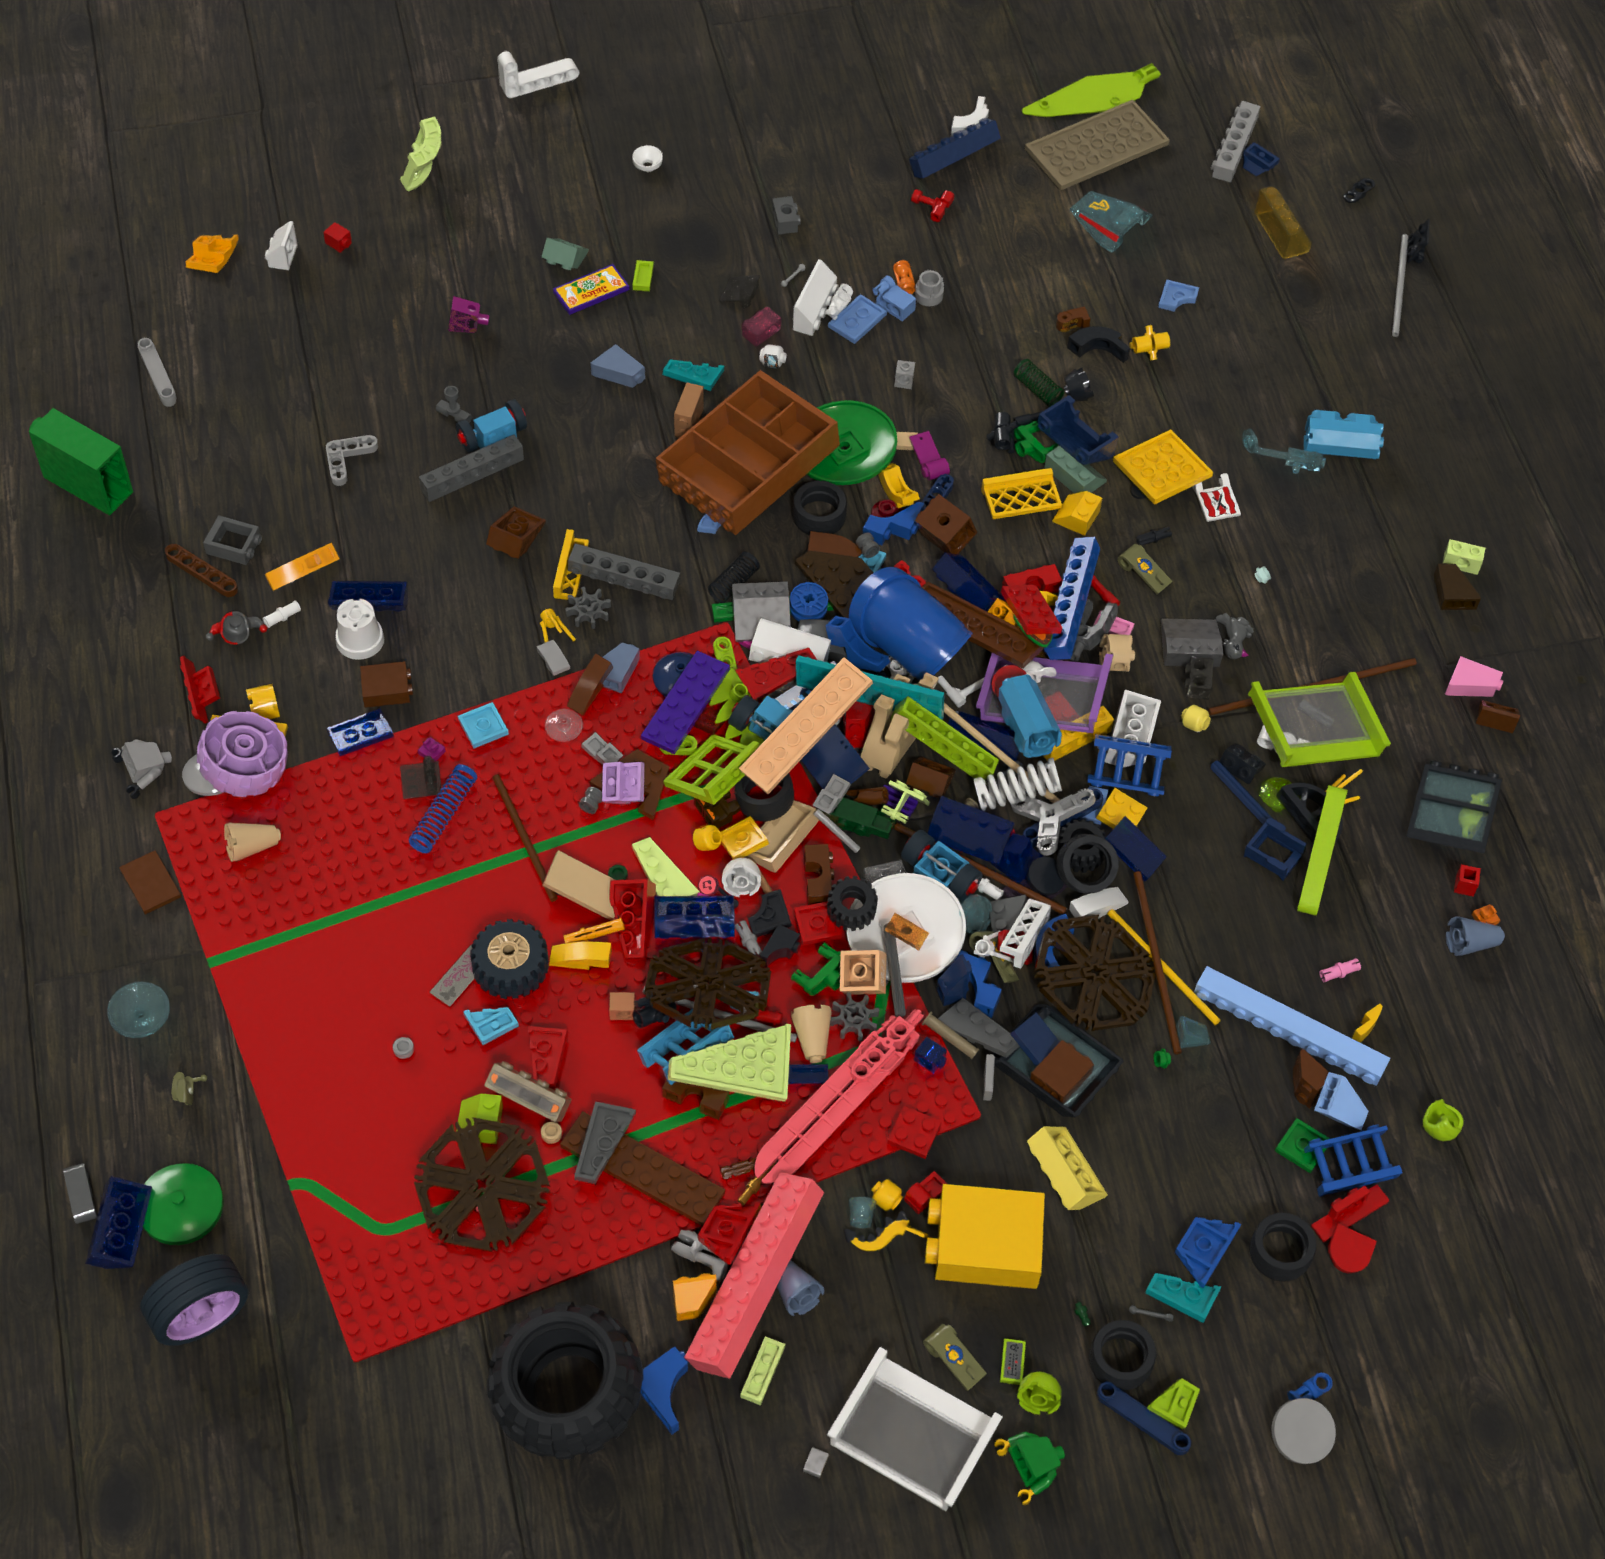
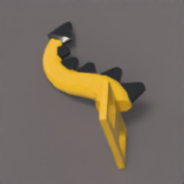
M904 1211L899 1213L896 1221L886 1217L885 1228H876L878 1237L876 1238L873 1234H869L868 1241H865L864 1235L857 1238V1232L850 1229L844 1230L846 1241L852 1242L853 1245L864 1251L880 1250L888 1245L896 1235L904 1236L906 1230L923 1238H927L929 1235L908 1226L910 1220H908Z

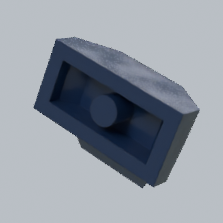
M1253 142L1244 150L1243 168L1258 176L1275 167L1279 163L1280 158Z

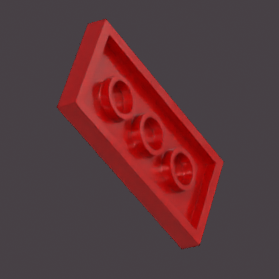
M1036 585L1002 586L1001 593L1026 635L1061 633V624Z

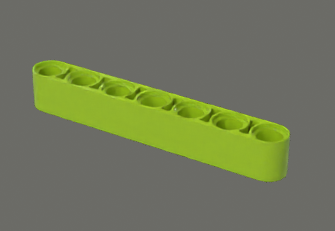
M1328 785L1297 909L1299 912L1317 916L1348 791L1346 789Z

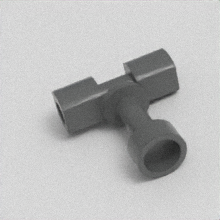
M455 386L446 387L444 395L449 403L441 399L436 405V411L446 417L449 415L455 417L456 422L466 420L470 423L472 415L461 410L460 405L456 402L459 397L458 388Z

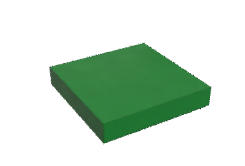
M1296 1118L1276 1147L1275 1152L1311 1173L1318 1162L1314 1151L1305 1153L1304 1149L1311 1140L1321 1138V1141L1330 1138Z

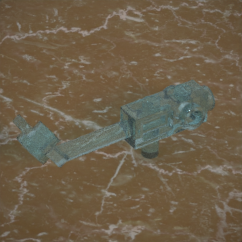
M1246 429L1243 432V445L1250 453L1286 459L1285 465L1293 466L1292 472L1295 474L1299 473L1300 468L1319 471L1320 468L1324 469L1326 458H1323L1321 453L1290 447L1287 452L1258 447V439L1254 431Z

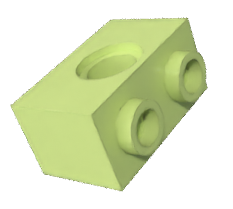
M1450 539L1445 550L1443 563L1456 564L1461 571L1478 575L1483 563L1485 548Z

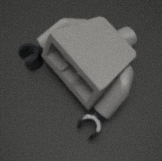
M138 739L132 742H125L121 750L114 748L111 751L114 762L120 763L124 760L133 783H137L136 785H128L126 788L127 793H131L130 797L132 799L138 798L140 795L139 789H144L160 776L164 764L171 763L172 760L169 751L160 753L156 743L144 742Z

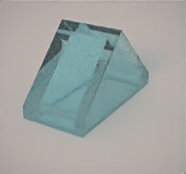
M1185 1016L1179 1017L1176 1029L1181 1048L1210 1044L1206 1025Z

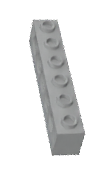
M1242 101L1240 107H1236L1234 112L1235 118L1232 117L1229 125L1231 128H1227L1226 139L1223 138L1220 146L1222 149H1218L1217 161L1214 160L1211 170H1214L1212 177L1227 182L1232 181L1258 119L1261 106Z

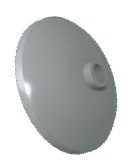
M197 754L190 758L182 771L185 786L191 792L198 795L213 796L221 794L222 792L215 789L201 775L200 764L197 763Z

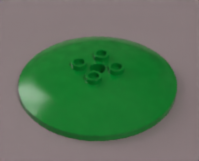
M851 400L830 402L817 407L837 421L840 445L806 475L815 480H822L835 485H852L875 477L891 463L897 450V432L893 422L883 411L870 404ZM843 446L849 447L846 450L841 449Z

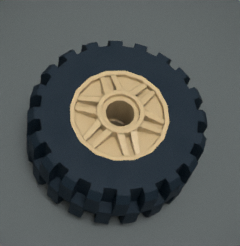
M507 919V922L496 921L495 925L489 924L486 926L484 932L480 931L477 934V939L472 943L470 957L474 978L484 991L489 990V994L494 997L500 995V998L507 999V996H512L513 999H516L521 994L526 996L530 994L531 989L535 991L539 987V982L543 983L546 978L545 974L548 973L549 968L547 944L540 931H535V927L531 924L525 925V922L521 920L513 922V919Z

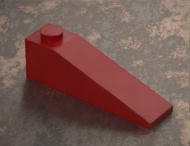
M648 879L610 881L609 900L614 910V919L622 918L625 930L619 931V937L626 959L645 958L656 895V884Z

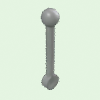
M800 264L799 268L790 277L781 282V285L786 287L792 278L800 271L805 270V265Z

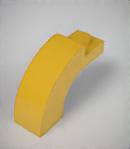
M891 463L878 474L886 495L895 502L897 508L912 505L914 501L920 499L918 492L911 490L906 485L898 465Z

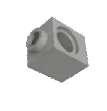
M898 360L894 387L912 389L915 362Z

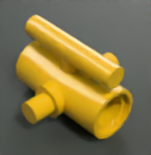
M1152 325L1145 326L1146 333L1144 336L1133 337L1132 342H1130V349H1133L1136 354L1147 352L1150 360H1156L1157 350L1170 347V337L1168 332L1155 334Z

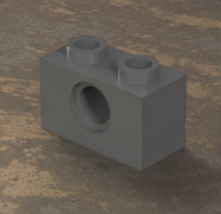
M792 196L772 198V212L778 234L798 232V225L801 224L800 215L796 214L798 212L797 203L793 202Z

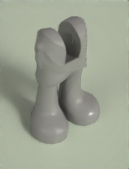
M681 1230L678 1236L680 1240L692 1246L689 1247L681 1242H674L671 1250L694 1263L697 1261L710 1267L713 1275L716 1274L717 1281L722 1282L726 1276L728 1264L720 1258L701 1252L703 1249L709 1252L712 1251L698 1241V1234L689 1230Z

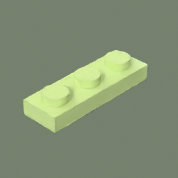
M765 1336L741 1392V1398L758 1405L762 1404L785 1349L784 1343Z

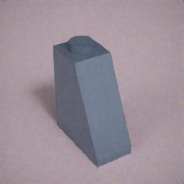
M615 344L591 362V374L595 377L633 388L645 379V367Z
M625 643L619 644L603 656L613 666L612 671L603 682V687L619 693L623 692L640 660L639 648Z

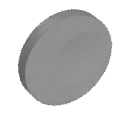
M1299 1398L1286 1402L1278 1409L1272 1422V1437L1276 1448L1285 1458L1299 1464H1310L1322 1460L1331 1451L1335 1442L1336 1429L1331 1414L1322 1404L1312 1399Z

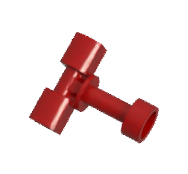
M915 189L911 202L916 204L923 202L931 205L933 210L931 212V220L940 222L945 214V208H949L954 200V193L945 191L941 198L936 197L934 200L924 196L923 191Z

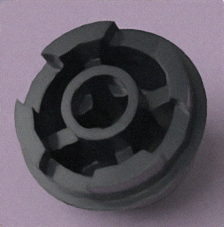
M1083 368L1074 369L1064 378L1066 386L1063 387L1067 396L1070 395L1075 402L1088 401L1089 398L1094 397L1093 391L1090 390L1089 379Z

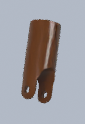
M886 787L856 789L846 792L849 796H858L853 801L865 805L887 804L889 799Z

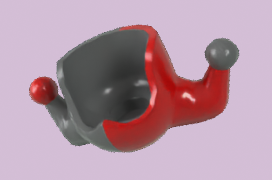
M231 611L223 616L221 622L212 625L210 632L206 634V639L211 641L215 634L221 633L222 638L227 643L241 644L247 640L250 629L259 628L264 633L268 628L263 624L261 618L257 616L247 617L239 611Z

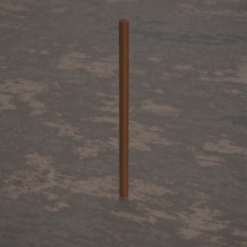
M500 775L493 776V781L543 884L547 874ZM544 887L550 901H556V893Z

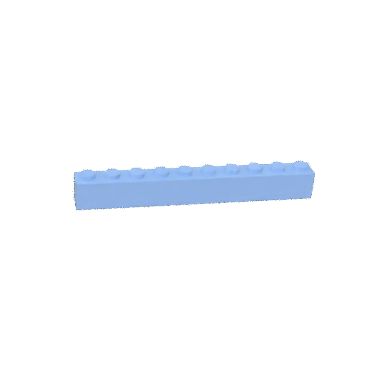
M1208 966L1196 984L1194 993L1200 999L1207 1000L1215 1004L1219 1009L1227 1010L1237 1018L1245 1019L1255 1027L1263 1028L1273 1036L1280 1037L1291 1045L1298 1046L1309 1054L1318 1056L1327 1063L1344 1069L1348 1074H1354L1362 1078L1366 1083L1377 1086L1389 1063L1390 1058Z

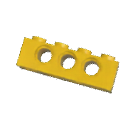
M1104 706L1100 707L1093 733L1060 730L1062 733L1061 744L1058 747L1055 745L1050 754L1043 755L1047 761L1053 758L1055 761L1094 741L1095 734L1106 735L1110 733L1114 718ZM1090 713L1072 721L1071 723L1089 725Z

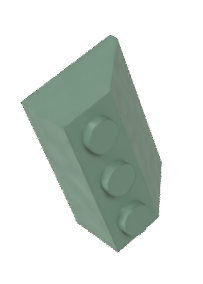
M1058 446L1046 455L1044 468H1052L1053 476L1074 494L1083 491L1092 493L1107 482V479L1092 466L1079 463L1061 446Z

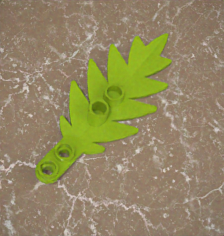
M718 637L713 643L716 659L727 662L730 665L729 672L709 702V705L713 706L727 701L716 717V724L729 720L734 705L737 702L739 703L744 696H750L747 687L741 682L735 672L737 665L731 641L727 637ZM751 722L743 731H739L729 725L725 735L726 739L742 735L740 744L746 746L752 741L759 742L760 745L765 741L749 730Z

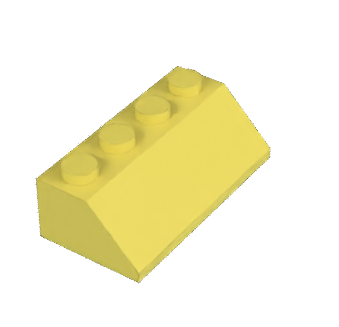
M1043 1126L1027 1140L1031 1153L1037 1157L1042 1171L1047 1174L1051 1180L1052 1187L1058 1192L1062 1198V1204L1068 1210H1080L1108 1196L1066 1127Z

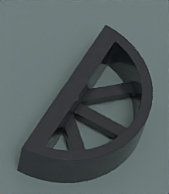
M1292 783L1281 787L1276 797L1314 844L1319 824L1315 818L1321 815L1326 792L1317 786L1307 783ZM1307 798L1315 801L1321 808L1310 813L1306 808ZM1341 815V819H1340V823H1339V827H1338V831H1337V835H1336L1335 842L1338 840V838H1339V836H1340V834H1341V831H1342V826H1343L1342 815Z

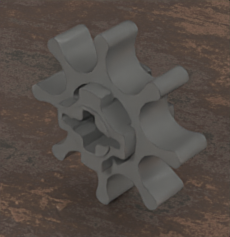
M581 587V597L576 598L571 594L568 595V603L574 606L565 609L566 616H578L575 618L576 627H579L581 622L588 621L591 623V628L595 629V619L609 620L608 612L603 611V609L611 608V600H599L602 597L601 589H597L595 594L589 595L586 593L585 587Z
M848 992L846 995L848 1003L846 1005H839L836 1001L832 1003V1010L839 1012L840 1015L831 1017L830 1026L840 1024L844 1027L840 1031L841 1039H844L848 1032H855L858 1036V1041L861 1042L863 1039L861 1031L867 1028L872 1032L877 1031V1024L872 1023L869 1019L879 1016V1008L870 1010L865 1007L869 1001L868 995H865L861 1002H855L851 998V993Z

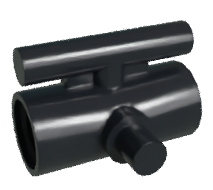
M999 412L994 416V430L987 434L986 437L988 441L995 439V447L997 449H1008V453L1013 454L1015 452L1014 429L1019 427V423L1017 421L1011 422L1010 414Z
M646 997L634 1001L635 1007L639 1008L633 1011V1020L637 1027L643 1028L657 1021L664 1023L669 1021L670 1016L652 1008L650 998L646 999ZM675 1002L668 1004L669 1007L677 1010Z

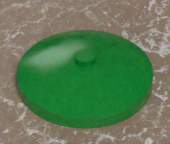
M187 1163L170 1165L154 1173L141 1188L137 1199V1215L143 1229L153 1239L168 1245L189 1244L207 1235L218 1223L223 1211V1193L214 1175L203 1167Z

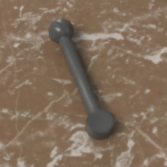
M1136 1306L1129 1308L1131 1314L1140 1313L1163 1318L1166 1321H1173L1174 1318L1172 1314H1161L1137 1309Z

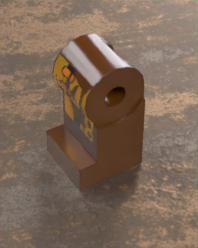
M1085 306L1066 310L1057 315L1056 328L1060 332H1067L1078 327L1083 329L1090 326V317Z

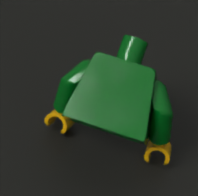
M1022 1432L1009 1437L1008 1441L998 1439L995 1442V1447L1004 1446L1003 1449L997 1451L999 1456L1005 1455L1009 1450L1025 1486H1030L1029 1490L1022 1489L1018 1493V1497L1022 1494H1027L1029 1497L1022 1503L1023 1505H1027L1031 1501L1032 1495H1038L1051 1485L1057 1475L1056 1470L1061 1466L1060 1460L1065 1456L1064 1449L1061 1446L1053 1447L1048 1437H1039L1029 1432Z

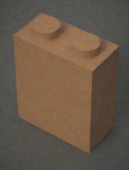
M686 383L674 413L675 437L680 438L699 422L704 410V386Z

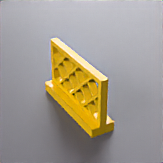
M1052 468L982 480L981 491L985 495L992 519L1062 508V503L1053 480ZM1050 485L1051 489L1047 491L1041 488V486ZM1032 488L1034 491L1030 494L1024 491V489ZM1015 491L1017 494L1013 497L1007 494V492ZM1038 491L1044 494L1045 497L1043 499H1040L1036 497L1035 494ZM995 493H997V494H999L1000 496H999V498L996 500V499L990 497V494H995ZM1020 494L1028 498L1026 502L1017 499ZM1003 497L1009 499L1011 502L1008 505H1006L1000 501ZM1048 497L1054 499L1056 503L1050 504L1046 502V500ZM1033 500L1039 503V505L1033 507L1029 505V502ZM1013 503H1016L1022 507L1016 510L1011 506ZM998 505L999 507L1005 510L1003 512L996 513L995 507Z

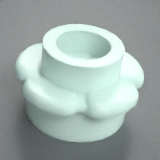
M1264 566L1256 568L1255 577L1259 583H1267L1271 579L1269 571Z

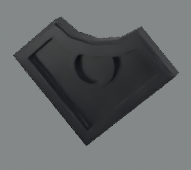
M781 889L763 894L759 911L748 918L752 933L756 937L774 932L778 924L786 928L792 926Z

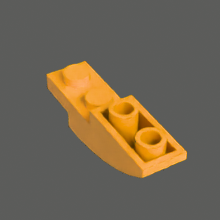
M329 543L266 573L265 576L274 591L340 558L333 544Z

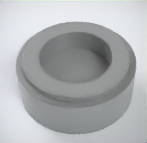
M406 1037L397 1039L393 1044L394 1054L401 1059L409 1058L414 1052L413 1042Z

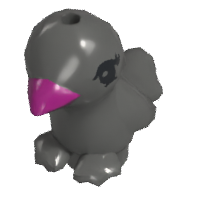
M1227 613L1217 616L1216 621L1226 627L1227 635L1230 639H1224L1225 642H1223L1226 656L1232 660L1249 656L1242 644L1244 639L1250 638L1252 636L1251 633L1254 632L1249 622L1243 617H1237V619L1234 617L1230 618Z

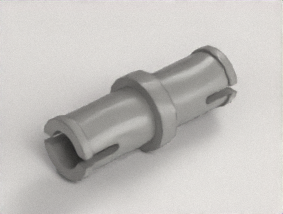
M745 920L740 921L741 926L737 923L735 929L742 939L743 946L747 947L750 953L760 956L762 950L757 943L756 935L752 934Z

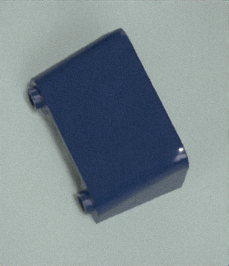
M1070 395L1039 414L1038 428L1079 463L1087 465L1107 461L1114 456L1119 436L1114 432L1108 435L1106 433L1102 435L1097 434L1078 418L1080 411L1078 409L1075 411L1073 408L1075 400Z

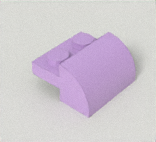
M603 763L602 801L612 804L643 802L645 763Z

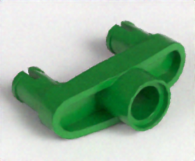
M1036 421L1016 428L1014 430L1017 440L1015 449L1021 457L1029 455L1037 462L1044 463L1046 455L1058 447V444L1055 443L1045 448L1032 435L1040 431Z
M823 943L820 946L818 954L828 959L829 962L813 978L808 977L800 969H797L796 973L794 972L791 977L792 981L802 986L804 991L811 996L816 995L827 986L832 990L840 988L841 951L837 952L827 943Z

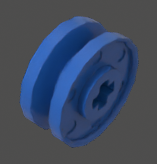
M806 582L797 585L790 594L789 606L791 615L797 621L823 619L828 607L827 592L816 583Z

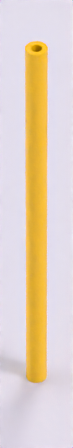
M1111 909L1107 913V915L1111 919H1113L1115 923H1117L1118 921V923L1150 954L1148 957H1152L1150 947L1146 944V942L1113 909ZM1161 959L1165 975L1214 1025H1217L1221 1020Z

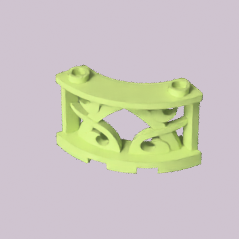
M435 117L420 121L419 125L421 128L415 143L412 144L414 152L409 153L408 165L404 175L400 178L407 191H411L425 182L431 171L432 161L440 149L441 129Z

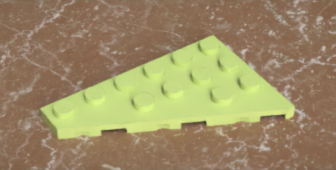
M791 1024L750 1034L737 1040L733 1039L727 1043L716 1044L703 1050L689 1052L686 1055L672 1057L669 1060L668 1080L784 1102L787 1100Z

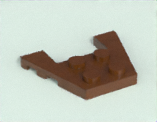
M636 749L618 762L645 763L644 795L647 797L639 806L638 812L653 820L665 786L663 780L667 778L669 773V766ZM603 772L590 781L591 787L602 791Z

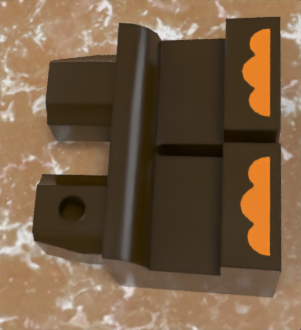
M730 791L714 805L694 798V805L707 824L716 826L718 829L732 822L733 815L740 811V805L736 800L729 803L726 802L727 799L731 798Z

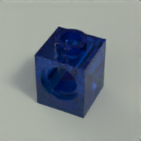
M926 1037L916 1049L914 1061L935 1073L938 1068L942 1069L947 1062V1049Z

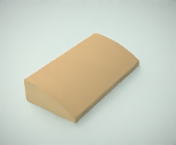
M794 800L793 805L786 814L778 819L765 822L760 828L768 839L769 844L746 857L749 859L753 858L758 865L776 873L818 823L819 819L813 815L817 809Z

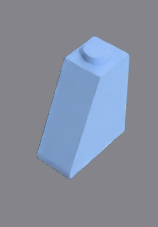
M1331 1072L1328 1073L1314 1111L1348 1127L1362 1130L1369 1111L1346 1077Z

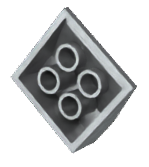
M788 581L732 584L736 642L753 641L761 618L791 627Z
M1161 619L1164 666L1220 667L1223 647L1216 620Z

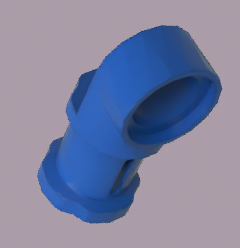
M1318 1373L1303 1382L1302 1386L1297 1390L1289 1391V1400L1299 1398L1315 1400L1331 1389L1332 1379L1326 1373ZM1318 1377L1326 1381L1327 1386L1325 1389H1320L1316 1385Z

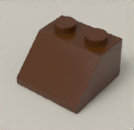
M919 757L912 763L906 784L911 785V789L924 790L930 796L939 798V796L942 797L946 794L956 769L924 757Z
M1304 1049L1300 1051L1293 1067L1294 1095L1302 1105H1306L1310 1109L1317 1103L1329 1071Z

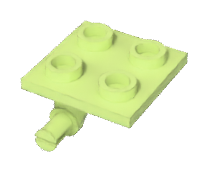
M890 780L889 785L903 793L895 809L884 805L881 812L891 816L893 820L897 819L906 824L907 821L905 819L908 820L909 816L900 813V810L909 797L929 806L930 802L926 799L927 796L923 792L915 788L911 791L910 787L899 780L896 782Z

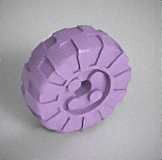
M231 711L224 713V715L218 718L215 717L207 724L206 730L202 731L197 746V763L200 764V773L203 778L208 780L218 791L232 794V796H256L267 792L270 787H274L279 782L287 764V741L283 732H280L273 721L254 712Z

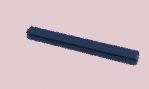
M1218 760L1211 764V770L1262 824L1268 818H1272Z

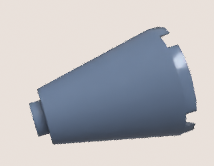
M1460 916L1451 918L1447 925L1450 926V932H1446L1447 946L1450 952L1455 953V956H1463L1499 946L1505 938L1504 931L1500 926Z
M789 1261L777 1285V1289L788 1313L792 1316H795L794 1313L797 1312L799 1315H802L819 1303L818 1297L820 1294L823 1296L824 1287L794 1262Z

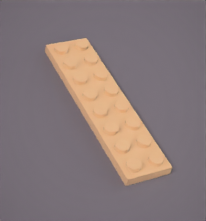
M843 658L740 766L739 770L764 792L769 794L873 684V681L846 658Z

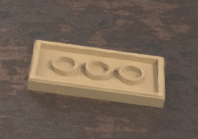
M558 850L543 882V886L610 921L614 920L615 914L609 899L610 881L615 879Z

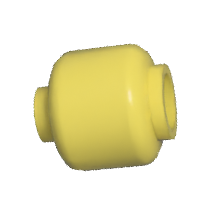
M1196 705L1185 708L1181 715L1183 726L1195 732L1206 730L1211 721L1208 711Z

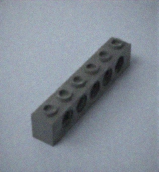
M513 434L419 476L420 489L428 502H431L524 460L523 446Z
M576 543L568 559V571L574 574L599 579L627 589L638 590L645 594L656 595L663 599L673 600L679 585V572Z

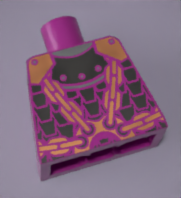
M453 296L448 331L475 333L477 324L488 325L489 315L479 313V303Z

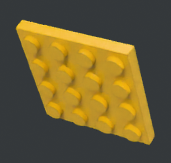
M1172 430L1166 431L1113 457V462L1154 505L1213 476V471Z

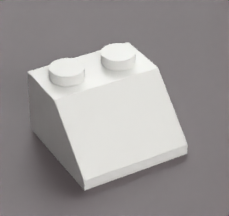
M292 221L276 230L274 237L270 239L269 250H266L265 259L268 260L270 268L289 270L298 246Z

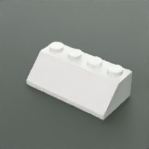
M818 259L794 306L793 330L813 336L815 330L819 329L821 318L825 317L827 306H830L832 296L839 287L837 276L822 260Z
M761 618L751 644L749 660L764 663L772 658L777 659L786 656V654L810 648L817 660L827 662L831 640Z
M1125 690L1119 704L1111 737L1150 743L1161 700ZM1109 748L1105 756L1106 763L1116 765L1118 755L1116 749ZM1128 751L1125 754L1123 767L1135 765L1137 758L1135 752Z

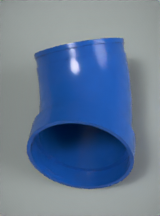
M896 567L883 568L871 574L857 589L849 609V618L860 638L873 647L881 648L918 681L923 679L926 672L934 676L973 634L950 610L924 590L914 577Z

